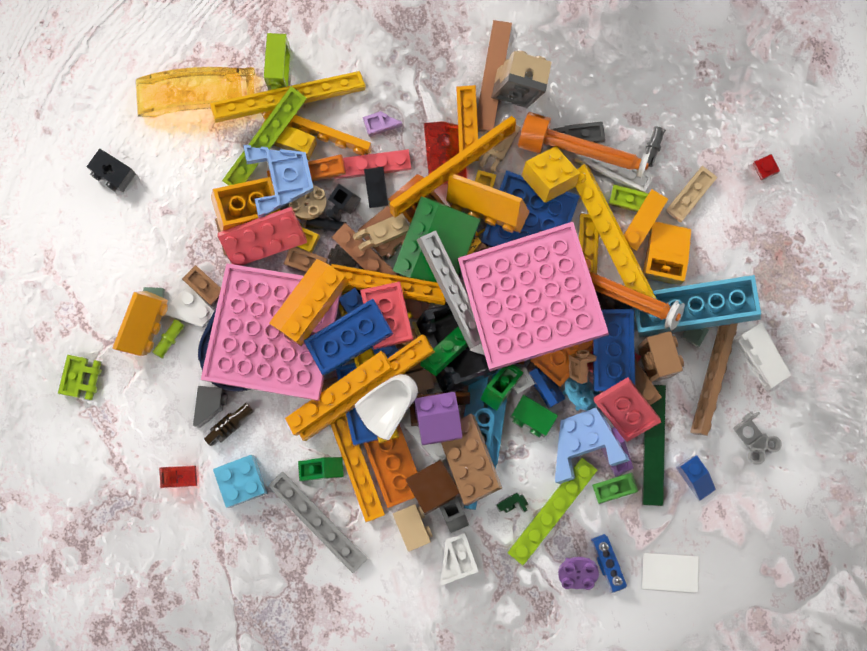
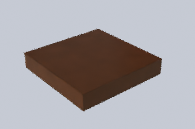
M441 459L405 479L425 515L460 496L457 486Z

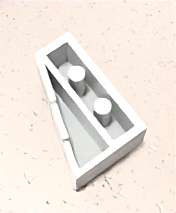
M762 322L733 340L734 345L765 390L773 388L791 376L788 365L781 358Z

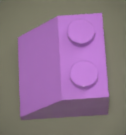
M455 392L420 397L414 400L422 446L462 439Z

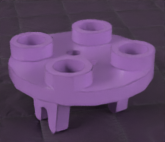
M565 558V561L558 569V577L562 587L565 589L590 590L595 586L594 583L599 577V570L596 563L590 560V558Z

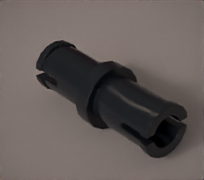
M317 217L307 220L306 228L320 229L326 233L327 231L337 232L347 222L330 220V217Z

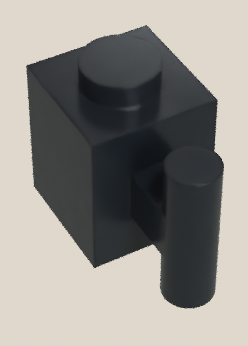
M338 183L328 198L335 205L332 209L326 211V215L333 220L340 221L342 211L344 210L351 214L361 198Z

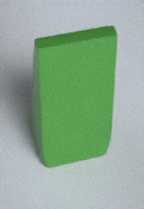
M632 472L592 485L598 504L638 492Z

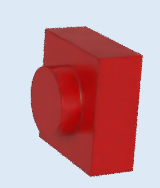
M772 154L752 163L760 180L780 172Z

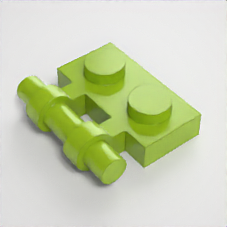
M67 355L58 394L79 398L82 390L86 391L85 399L92 401L94 393H97L98 387H96L98 376H101L102 370L100 367L102 362L94 360L93 366L87 367L89 359ZM85 373L90 374L88 385L83 384Z

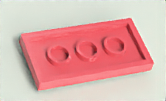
M292 207L221 231L217 236L231 264L239 266L307 243V238Z

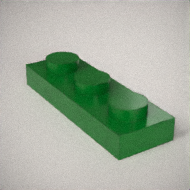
M459 326L433 349L435 352L420 362L421 367L437 376L468 347Z

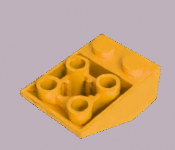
M655 221L651 228L643 267L646 279L678 286L685 281L689 261L691 229Z

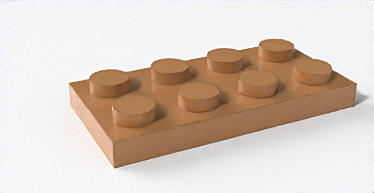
M473 414L460 419L462 439L441 442L462 501L466 506L502 489L499 477Z

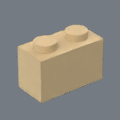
M414 504L393 513L408 552L431 542L429 538L433 537L429 526L425 527L422 522L425 516L421 507L417 508Z

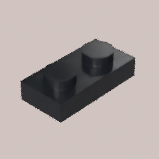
M383 167L364 169L369 208L389 206Z

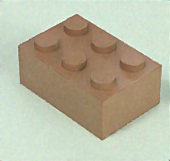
M671 331L647 337L637 346L644 371H646L652 383L672 378L683 371L684 361L682 356L678 355L676 349L678 342L676 336H672Z

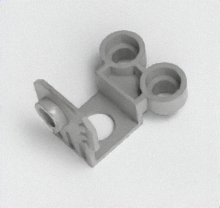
M753 412L748 413L742 418L743 421L733 428L747 448L751 449L748 453V460L752 464H761L765 461V450L774 453L778 452L782 447V442L778 437H768L766 434H762L752 421L760 412L755 414ZM750 426L753 428L754 435L751 438H746L743 435L744 427ZM770 441L774 442V448L769 447L768 443ZM753 453L758 454V460L753 459Z

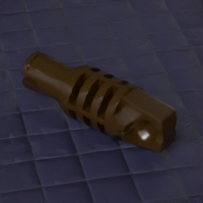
M246 402L233 414L228 413L215 424L204 440L209 446H213L218 441L220 443L241 427V422L253 413L254 410Z

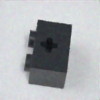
M101 148L98 149L86 166L91 171L90 176L98 181L101 179L106 181L105 185L113 191L118 189L124 192L136 175L132 168Z

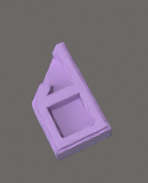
M381 111L362 117L369 137L402 126L400 120H396Z

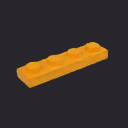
M476 85L456 86L459 153L478 140Z

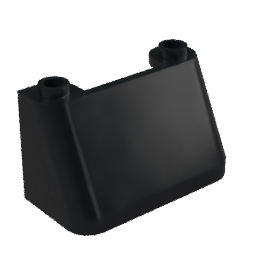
M448 304L424 311L416 322L418 336L425 335L433 349L458 327ZM468 346L436 376L442 392L450 393L495 374L498 369L490 371L485 355L470 351Z

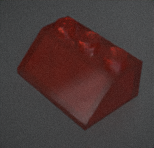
M444 121L424 123L427 170L429 175L459 153V133L457 124ZM466 168L456 175L467 178Z

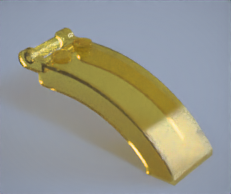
M192 67L167 70L139 77L135 80L137 116L157 117L179 111L211 109L210 103L242 96L241 76L246 77L247 95L254 94L253 76L255 75V69L253 67Z

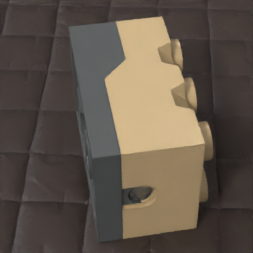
M514 51L510 58L505 60L504 65L497 69L491 98L528 108L546 92L552 62L547 61L542 56L534 57L527 55L525 51Z

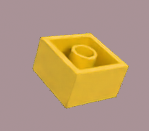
M555 146L527 160L521 176L543 202L546 203L574 188L580 172Z

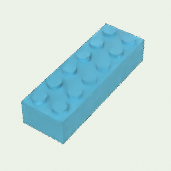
M755 275L653 291L657 300L668 303L670 307L677 300L679 304H685L681 320L673 331L670 330V327L665 329L666 319L660 320V318L634 308L639 338L669 331L675 333L761 320Z

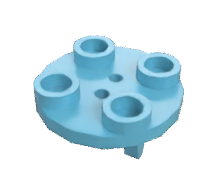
M588 376L587 382L582 384L568 378L565 381V390L562 392L564 395L567 394L570 401L576 406L575 409L577 411L579 409L588 411L595 408L597 404L594 401V397L601 394L600 391H594V385L589 381Z

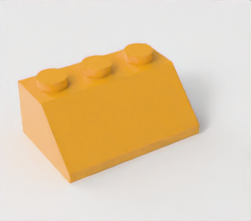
M148 291L133 292L112 349L138 356L150 353L154 346L153 338L161 328L160 320L168 310V300Z

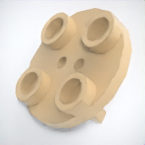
M313 185L312 192L289 203L288 208L292 207L296 217L299 219H315L323 214L326 208L327 199L325 192L322 188Z

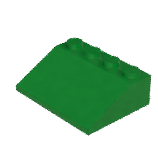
M421 196L393 271L408 278L437 282L417 242L418 238L436 231L459 277L461 268L458 258L468 254L481 219Z

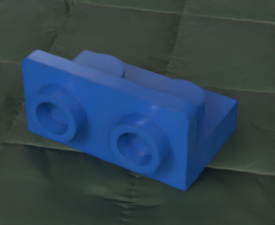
M539 368L529 372L535 383L536 390L548 409L565 399L558 385Z

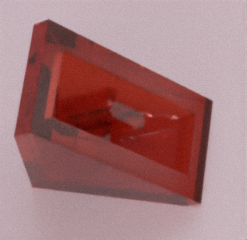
M196 466L159 468L160 488L171 489L197 486Z

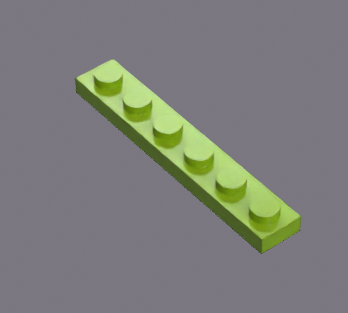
M291 86L248 145H251L253 148L268 147L270 149L306 101L307 97ZM243 151L222 181L228 186L246 182L259 163L247 165L245 152Z
M581 458L573 468L575 479L559 485L507 553L522 566H524L598 471L584 458Z

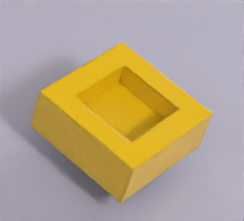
M478 170L475 182L493 188L497 175Z
M301 227L307 238V243L296 247L312 253L320 235Z

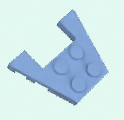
M243 145L247 165L268 162L275 193L273 196L255 199L258 218L264 217L313 191V183L305 152L284 149L278 151L270 150L268 147L253 148L251 145Z
M593 408L560 421L555 483L561 484L575 479L572 458L606 447L611 466L630 461L628 455L623 451L619 440L612 433V429L600 409Z

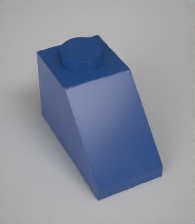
M697 455L691 456L676 467L699 501L716 490L709 471Z

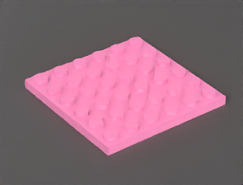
M573 222L458 258L490 371L609 335Z
M226 263L201 375L202 381L316 401L320 400L324 376L321 374L305 342L300 346L269 324L304 276ZM341 294L310 336L336 321Z

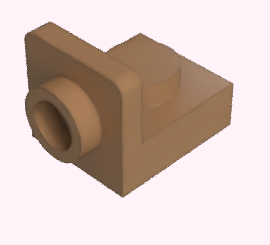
M579 350L576 354L569 355V378L580 384L586 383L588 374L587 363L596 361V356L587 350Z

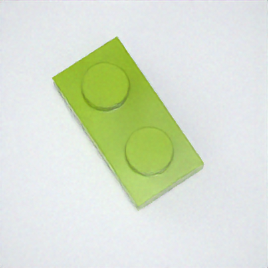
M613 185L608 205L638 212L649 193Z

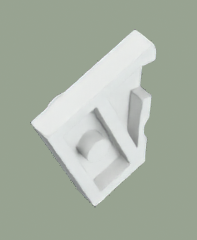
M188 286L168 305L165 316H170L203 328L208 324L214 310Z
M465 533L445 540L441 585L479 572Z

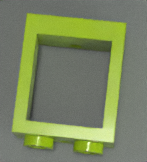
M267 33L264 80L268 90L288 86L291 48L287 34Z

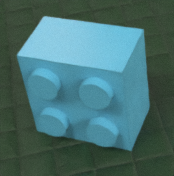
M254 455L243 457L213 469L226 508H231L268 494Z

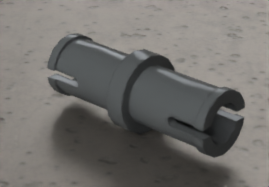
M654 126L650 141L646 144L647 149L645 153L649 154L647 161L649 167L654 166L657 153L661 150L660 144L666 131L662 127Z

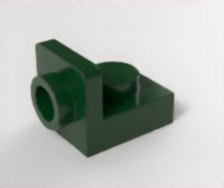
M514 493L497 503L496 507L499 512L504 510L507 513L516 508L514 504L518 503L522 512H526L528 502L523 494L519 496L518 493Z

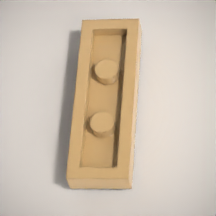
M702 165L666 209V212L681 223L718 177Z

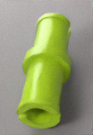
M174 319L166 333H162V338L152 353L163 359L171 345L176 343L175 339L185 325Z

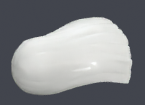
M400 374L394 376L362 397L355 404L356 411L370 431L384 440H389L405 412L416 399L418 387L415 381L407 375Z

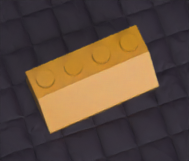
M453 173L449 175L446 201L450 207L476 218L484 219L489 225L496 226L497 224L503 226L502 228L508 232H521L530 212L522 198Z
M316 259L269 324L302 346L304 340L310 336L349 283L348 279L329 264Z

